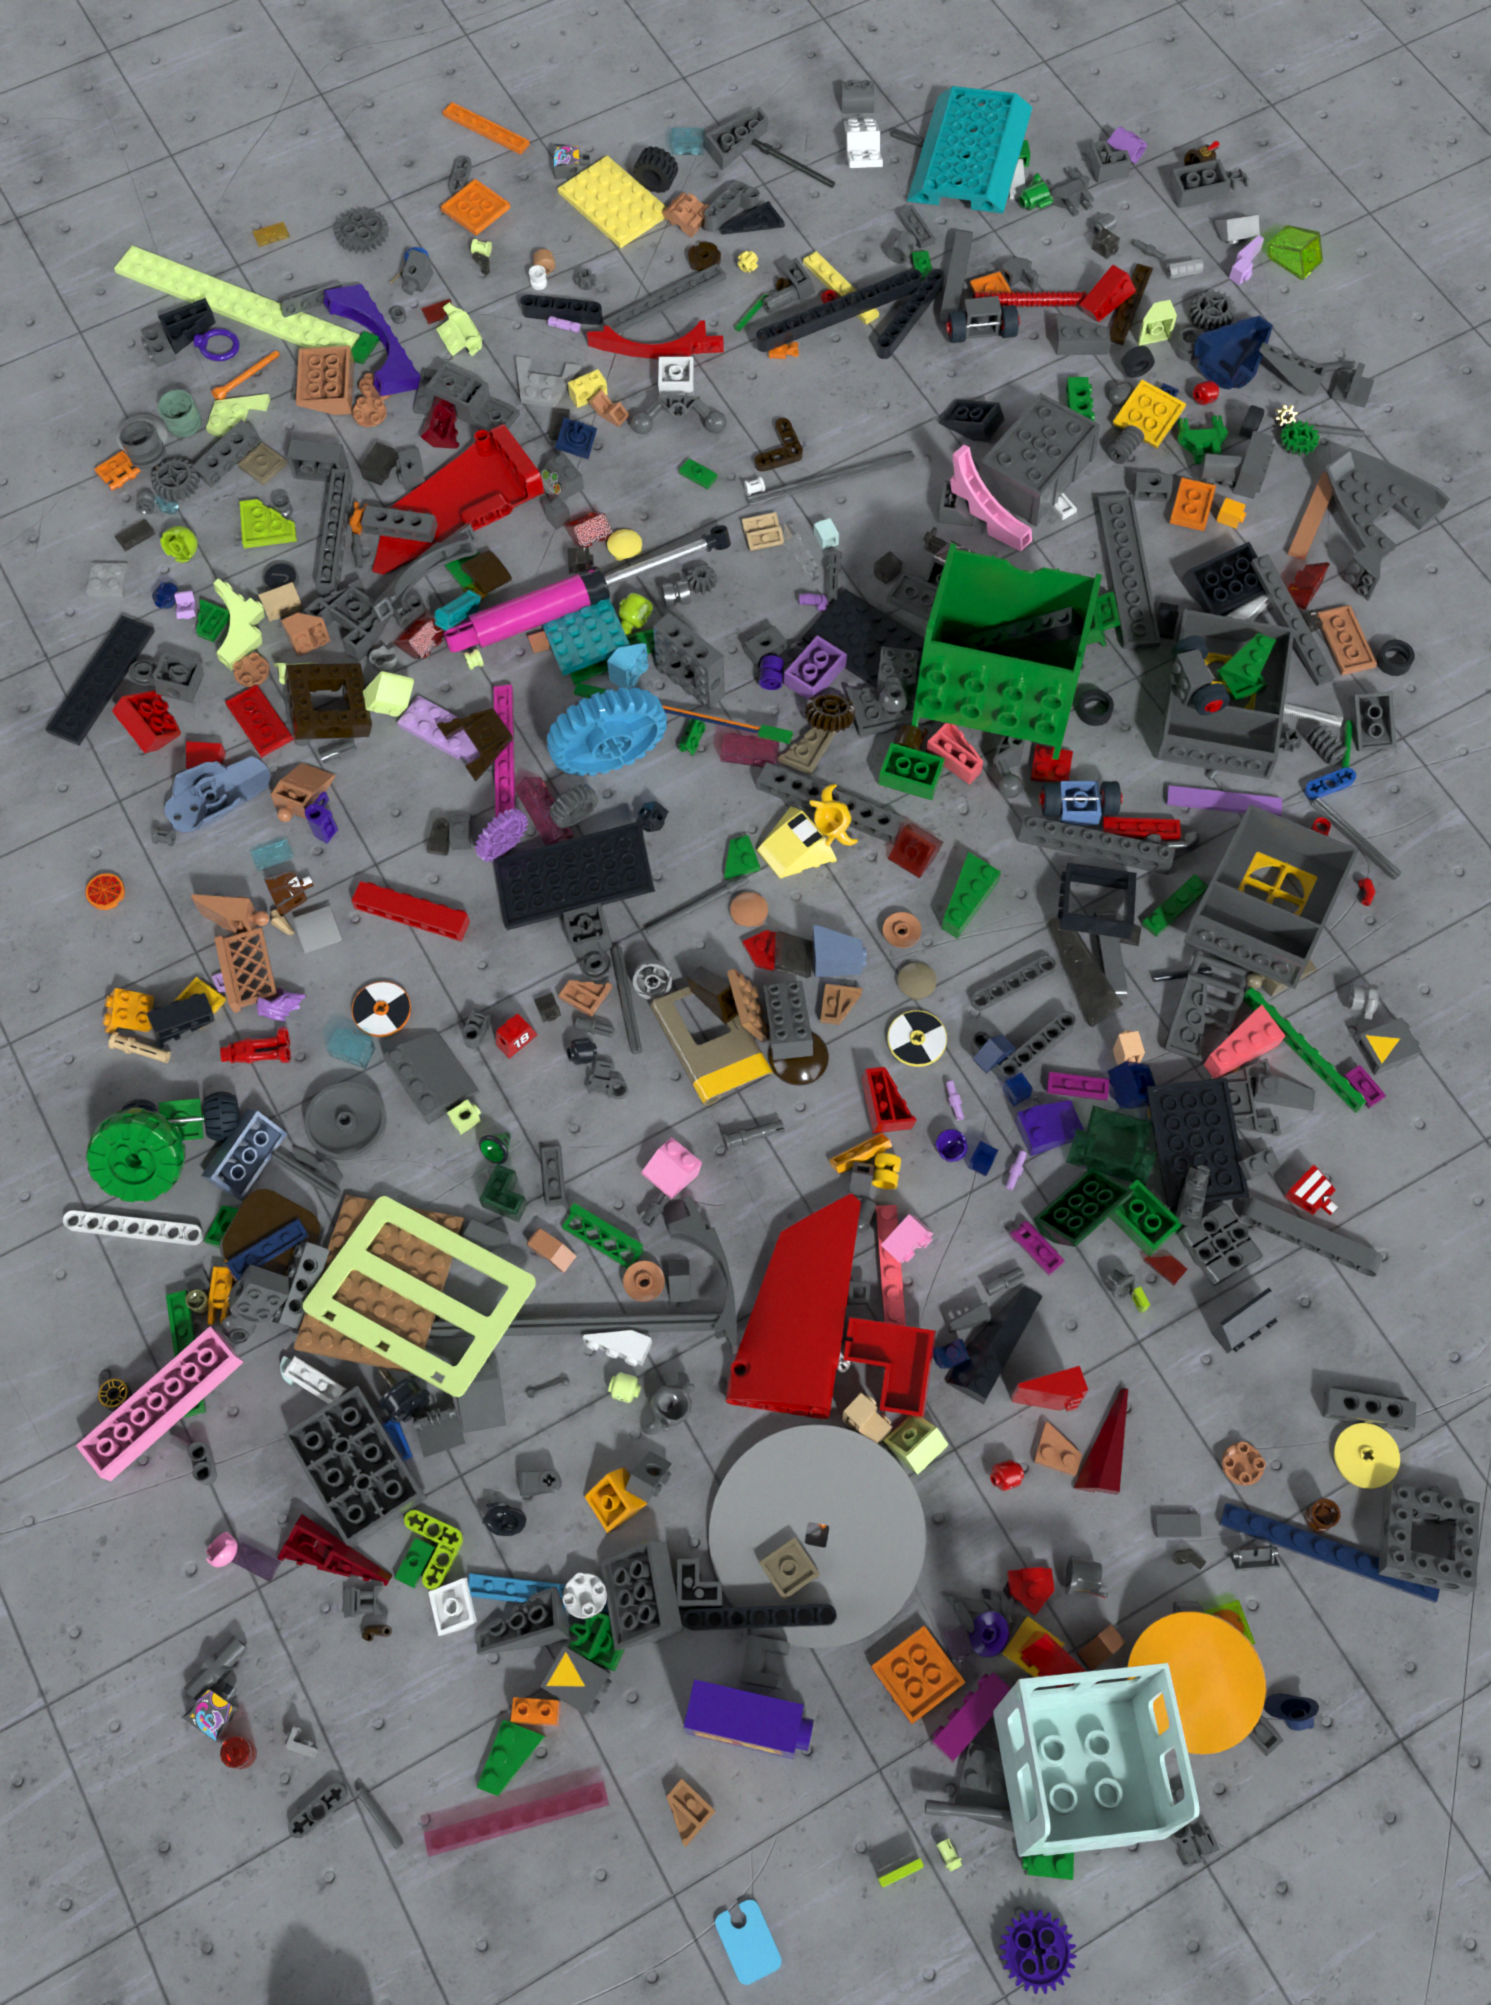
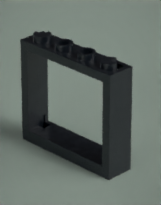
M1067 863L1066 871H1062L1060 880L1064 882L1061 883L1059 894H1063V896L1060 895L1058 907H1062V909L1058 910L1057 920L1060 921V929L1131 939L1134 927L1137 873ZM1078 882L1125 889L1124 920L1068 913L1070 883Z

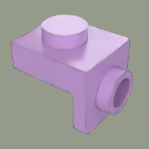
M193 591L176 592L174 596L177 603V619L195 617L197 605Z

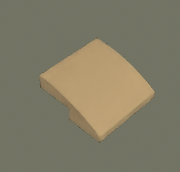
M776 512L742 519V526L750 551L785 544Z

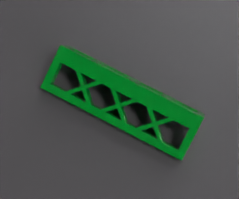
M573 1203L569 1209L571 1214L563 1224L562 1229L628 1269L638 1261L644 1252L643 1244L576 1203ZM576 1218L582 1222L583 1228L573 1230L569 1225ZM596 1230L599 1232L600 1239L591 1241L587 1238L586 1232ZM614 1241L617 1250L607 1251L604 1249L603 1242ZM630 1251L635 1255L630 1263L622 1260L621 1252Z

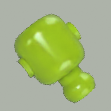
M635 592L630 593L621 601L618 612L619 617L622 619L621 626L626 636L632 633L633 627H643L653 611V604Z

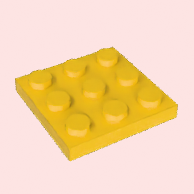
M1141 380L1113 420V425L1122 430L1130 425L1138 427L1144 433L1143 442L1157 449L1186 408V403Z

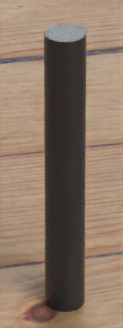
M1198 968L1197 973L1212 975V968ZM1189 970L1153 974V982L1186 978Z

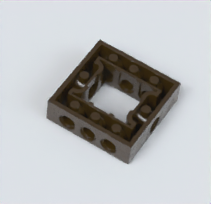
M361 663L286 665L284 679L295 740L370 736L372 720L370 711L366 710L363 696L365 683ZM343 685L344 701H346L347 710L313 711L310 692L323 690L336 692Z

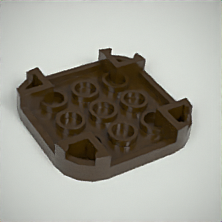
M257 1189L246 1195L242 1200V1204L219 1243L223 1261L227 1262L296 1219H299L309 1237L301 1242H309L315 1245L321 1232L320 1223L312 1212L269 1189ZM299 1243L259 1268L286 1276L287 1269L294 1260V1249Z

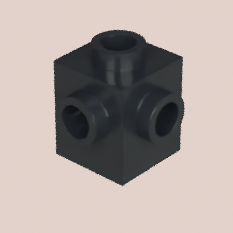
M657 801L644 803L638 812L636 822L640 821L643 830L646 832L659 831L663 828L669 811Z

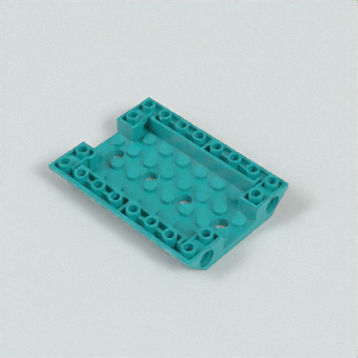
M952 86L940 94L936 100L907 202L939 206L941 198L946 197L970 200L971 210L1004 214L1033 107L1017 93ZM964 155L970 156L968 158H962ZM957 181L962 182V183L959 184V185H956V184H955Z

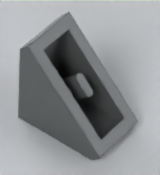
M689 1261L669 1262L670 1303L691 1302Z

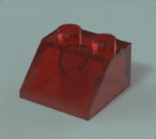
M593 511L564 525L575 545L583 547V549L591 547L593 545L592 542L608 539V535L612 534L605 513Z
M1330 563L1308 564L1303 571H1298L1294 578L1296 582L1294 584L1291 583L1287 589L1296 606L1306 610L1322 585Z
M433 618L417 619L393 644L414 659H425L430 655V650L433 647H437L442 643L444 631L435 625Z
M910 823L904 826L888 860L914 876L921 878L936 858L944 842L917 825Z

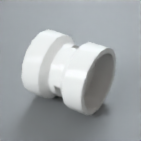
M540 265L531 267L529 270L531 287L535 290L544 289L547 285L544 267Z

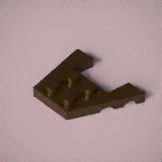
M493 708L470 714L469 717L461 719L458 717L452 719L451 722H440L437 724L446 740L464 730L481 755L465 766L475 782L513 740L511 733Z

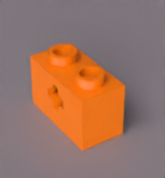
M513 1697L511 1722L516 1724L559 1726L561 1702L559 1700Z

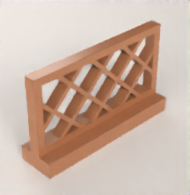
M262 928L227 938L222 936L214 938L228 1004L234 1013L242 1011V1007L257 1003L260 997L266 1000L278 997ZM259 935L260 940L256 946L249 943L252 937ZM239 941L242 944L235 951L231 949L230 943ZM246 945L253 948L248 957L241 954ZM257 951L264 955L260 962L252 959ZM238 956L245 959L241 967L234 965ZM249 962L257 965L252 973L245 970ZM261 967L267 970V974L263 979L256 976ZM242 973L249 976L245 984L238 982V978ZM253 979L261 982L256 990L248 987ZM265 984L271 987L272 992L267 994L260 993ZM245 990L253 993L250 999L242 1001L241 996Z

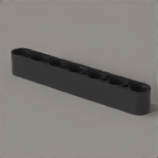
M932 269L878 338L877 356L879 358L888 359L891 357L940 293L944 282V272L941 269Z
M829 1604L709 1608L688 1610L683 1615L682 1620L684 1626L691 1631L830 1626L835 1623L837 1613L835 1608ZM804 1609L811 1613L810 1620L805 1623L798 1619L799 1612ZM830 1609L833 1612L832 1620L828 1622L823 1621L820 1617L822 1610ZM781 1610L786 1611L789 1615L785 1623H779L776 1620V1614ZM762 1611L766 1614V1620L763 1624L755 1623V1613ZM736 1612H741L744 1616V1621L740 1625H735L732 1622V1616ZM713 1613H719L722 1618L717 1626L711 1625L709 1621ZM691 1614H697L699 1617V1623L694 1627L689 1626L687 1622Z

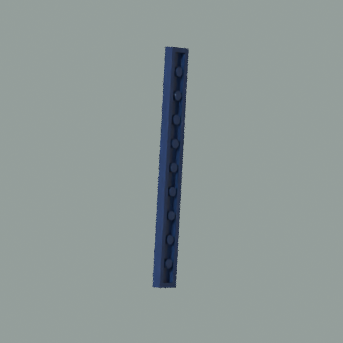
M1228 1503L1224 1506L1220 1526L1430 1602L1436 1603L1438 1600L1440 1589L1378 1575L1379 1557Z

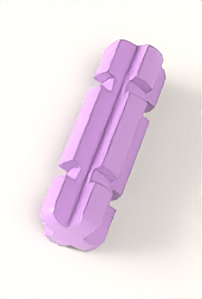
M551 316L548 319V325L552 327L571 330L576 333L581 328L580 323H572V321L557 319Z

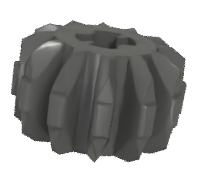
M699 564L698 567L693 566L692 570H688L686 580L690 591L695 590L696 594L702 592L704 595L705 591L711 593L712 588H715L717 575L714 573L713 568H709L707 564L704 567Z

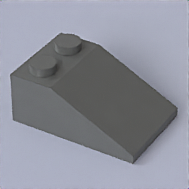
M1393 692L1350 696L1351 721H1353L1358 751L1397 748Z
M496 1358L486 1360L466 1392L458 1397L464 1433L506 1426L499 1365Z

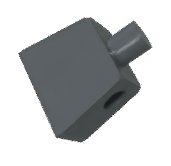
M411 250L402 274L406 283L405 293L413 295L414 291L423 292L434 272L427 254Z

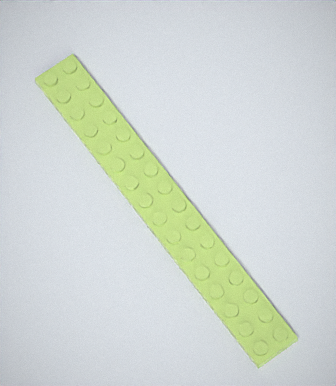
M133 245L114 268L117 274L190 303L206 298L213 312L304 348L350 346L352 349L360 337L357 333L303 312L284 318L282 316V306L278 302Z

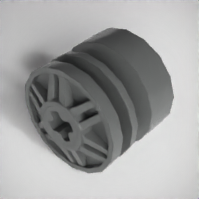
M136 421L126 426L120 433V442L127 452L132 465L136 468H152L161 463L165 458L166 449L154 425L150 422Z

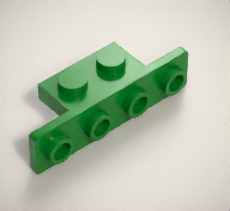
M1109 592L1098 596L1097 602L1101 608L1103 630L1106 631L1120 626L1121 623L1114 593ZM1106 639L1100 641L1103 647L1107 646Z

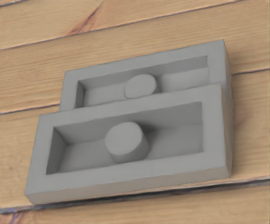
M331 906L293 918L305 954L343 941Z

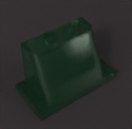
M1093 1105L1086 1130L1076 1129L1066 1163L1085 1169H1090L1093 1166L1106 1175L1133 1183L1138 1179L1146 1186L1157 1152L1147 1149L1152 1122Z

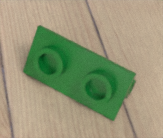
M695 719L688 721L684 731L688 735H682L678 744L679 751L685 752L687 750L691 756H694L701 737L705 732L706 725L703 721Z

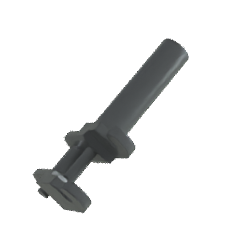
M1241 169L1234 173L1229 171L1228 179L1233 190L1236 189V180H1241L1246 186H1249V179Z

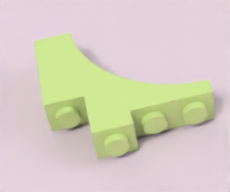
M217 579L213 583L215 592L222 598L230 613L229 632L223 645L217 651V657L221 663L232 671L235 662L250 655L262 644V633L254 626L265 617L264 607L260 602H255L252 598L245 601L240 594L232 591V587L227 582L223 583L220 579Z

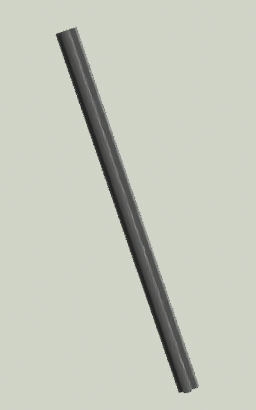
M723 1311L515 1317L503 1336L597 1334L633 1330L638 1333L715 1331L714 1325ZM434 1319L429 1338L475 1337L445 1319Z

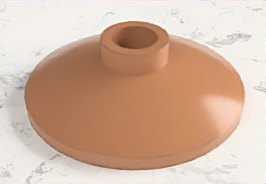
M897 912L890 915L883 924L884 938L894 947L907 948L913 946L921 936L920 922L915 916L906 912ZM903 931L905 934L900 935L898 932Z
M639 1261L632 1264L626 1270L623 1285L629 1297L639 1302H648L661 1294L665 1285V1277L661 1268L655 1263ZM644 1280L648 1281V1285L645 1287L641 1286V1282Z

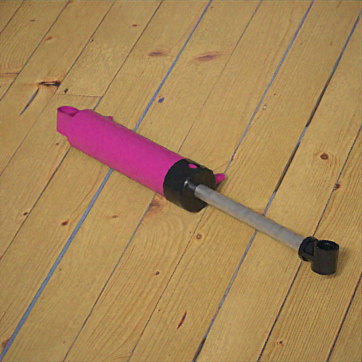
M715 526L710 530L709 535L703 534L701 540L607 576L603 575L598 566H594L566 579L469 615V622L465 619L461 622V625L444 632L449 651L458 652L477 644L480 648H484L546 624L549 621L561 618L565 614L597 604L600 600L610 599L608 587L705 549L707 552L712 551L713 548L716 550L727 549L731 545L727 526Z

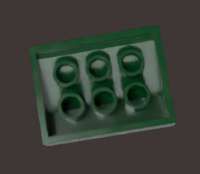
M1092 1166L1033 1219L1041 1235L1051 1242L1076 1247L1135 1193L1134 1190Z

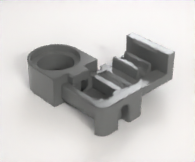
M596 1062L594 1076L590 1075L589 1085L587 1086L589 1094H591V1091L607 1093L608 1098L623 1099L627 1096V1084L623 1080L612 1078V1075H610L611 1069H615L614 1063ZM621 1084L625 1087L624 1092L619 1095L613 1092L614 1087Z

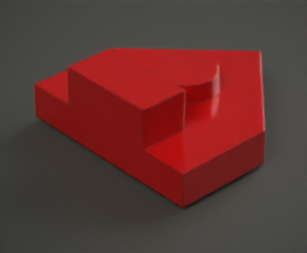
M765 930L742 941V944L756 967L774 971L785 935Z
M1021 1568L1020 1570L1007 1571L1010 1595L1035 1616L1055 1591L1052 1568Z

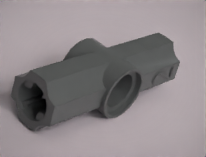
M233 1635L217 1653L212 1654L205 1660L201 1670L184 1689L197 1701L208 1689H211L215 1684H219L229 1675L231 1667L248 1649Z

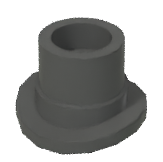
M1114 1269L1108 1274L1105 1282L1112 1288L1113 1297L1122 1299L1131 1291L1135 1276L1132 1274L1124 1275L1118 1269Z

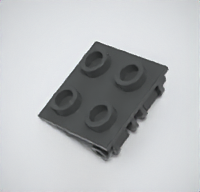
M454 1403L413 1417V1424L418 1434L424 1458L466 1444Z

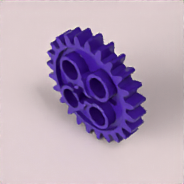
M1028 1910V1918L1023 1913H1019V1922L1012 1918L1011 1921L1014 1926H1005V1929L1009 1932L1008 1936H1000L1006 1941L1005 1944L999 1945L1000 1949L1005 1950V1954H1002L999 1958L1007 1961L1002 1968L1010 1969L1011 1972L1008 1978L1011 1979L1016 1976L1015 1985L1019 1986L1023 1982L1024 1991L1026 1992L1030 1986H1032L1034 1994H1037L1039 1987H1041L1044 1994H1047V1986L1056 1991V1982L1064 1986L1062 1977H1071L1067 1972V1968H1075L1070 1963V1959L1077 1958V1956L1070 1953V1950L1075 1948L1076 1945L1069 1944L1068 1942L1073 1935H1065L1064 1932L1068 1926L1063 1925L1059 1927V1917L1051 1921L1050 1912L1046 1914L1045 1918L1043 1917L1042 1910H1038L1036 1917L1032 1910ZM1032 1929L1036 1930L1038 1948H1043V1953L1040 1954L1043 1968L1042 1975L1039 1973L1038 1957L1032 1954V1950L1036 1949ZM1046 1929L1050 1930L1053 1935V1939L1049 1944L1043 1943L1041 1939V1934ZM1022 1933L1027 1934L1030 1939L1029 1945L1025 1948L1020 1947L1018 1944V1937ZM1050 1955L1055 1956L1057 1959V1967L1053 1970H1049L1046 1966V1959ZM1026 1959H1031L1034 1963V1970L1029 1974H1026L1022 1968V1964Z

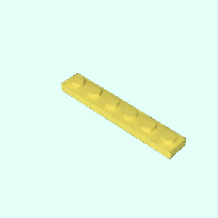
M817 251L803 259V264L828 289L835 291L838 294V298L857 291ZM875 308L857 315V317L867 325L879 317V311Z

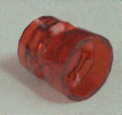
M231 1737L221 1747V1761L230 1768L239 1770L249 1768L257 1757L256 1746L246 1738Z

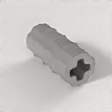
M1191 258L1190 260L1170 263L1166 267L1168 279H1178L1179 277L1203 272L1201 258Z

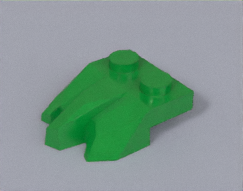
M598 1613L591 1618L584 1619L586 1621L585 1625L574 1623L569 1629L578 1636V1640L571 1642L568 1647L583 1658L615 1672L625 1649L615 1650L610 1617Z

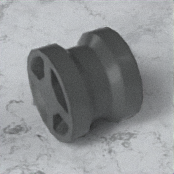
M147 492L139 493L137 495L138 503L136 504V510L141 514H152L154 512L153 504L155 503V497Z

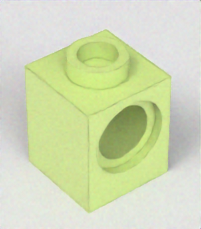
M468 1100L447 1113L460 1135L481 1122L479 1118L480 1110L475 1103L471 1105ZM463 1114H470L469 1118L467 1119L461 1118Z

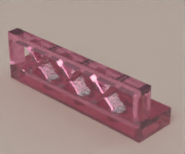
M524 777L515 790L545 845L555 844L559 839H571L574 835L570 828H561L564 833H561L557 824L553 822L549 811L554 799L542 778Z

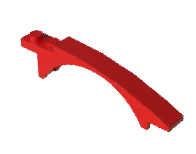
M700 320L696 327L683 337L663 344H641L630 341L618 335L609 325L604 326V331L587 332L589 347L631 357L659 359V357H690V354L724 352L723 335L706 336L705 320Z

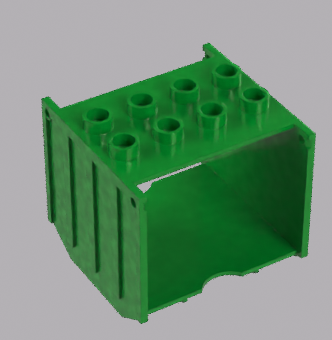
M950 543L926 628L912 726L918 728L921 717L1055 746L1052 759L1058 760L1083 663L1102 574L1096 573L1095 578L1059 571V568L1057 570L1045 567L1034 571L1021 570L1014 567L1006 559L997 558L994 555L987 556L956 549V544ZM1069 607H1073L1082 618L1081 635L1011 653L1019 659L944 643Z

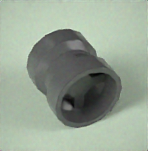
M277 494L273 497L272 504L275 511L280 513L283 518H289L293 514L289 497L285 494Z

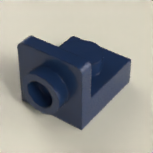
M957 1339L933 1350L934 1361L940 1369H950L970 1359L962 1339Z

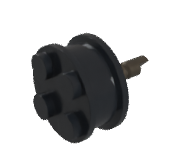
M383 1367L377 1370L390 1387V1390L385 1393L378 1405L389 1413L391 1423L408 1422L413 1418L415 1411L423 1408L430 1402V1392L427 1389H422L418 1384L419 1378L416 1375L409 1376L397 1383L391 1377L388 1370L385 1371Z

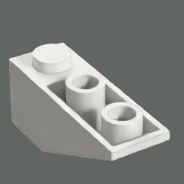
M633 1330L587 1334L583 1336L586 1347L595 1351L598 1349L606 1351V1355L615 1359L617 1356L625 1359L627 1364L632 1366L637 1364L643 1366L652 1345L650 1337Z

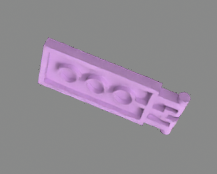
M417 696L397 722L398 727L458 760L462 757L468 761L467 764L481 756L464 730L446 740L437 724L440 722H451L452 719L458 717L420 696Z

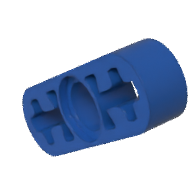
M1346 767L1307 783L1304 794L1308 799L1315 800L1318 797L1321 798L1349 787L1356 779V772ZM1331 780L1335 783V786L1329 787L1325 781Z

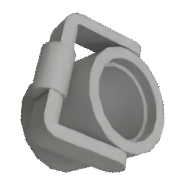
M1371 984V987L1352 985L1348 997V1009L1350 1011L1365 1012L1364 1019L1372 1020L1378 1005V985Z

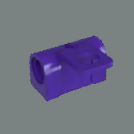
M323 791L314 803L306 808L305 816L313 835L327 844L338 831V828L335 825L331 811L324 808L329 802L327 793Z

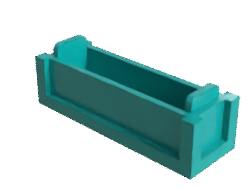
M468 590L467 593H463L459 598L442 608H438L435 611V625L447 631L467 619L469 615L478 612L481 596Z

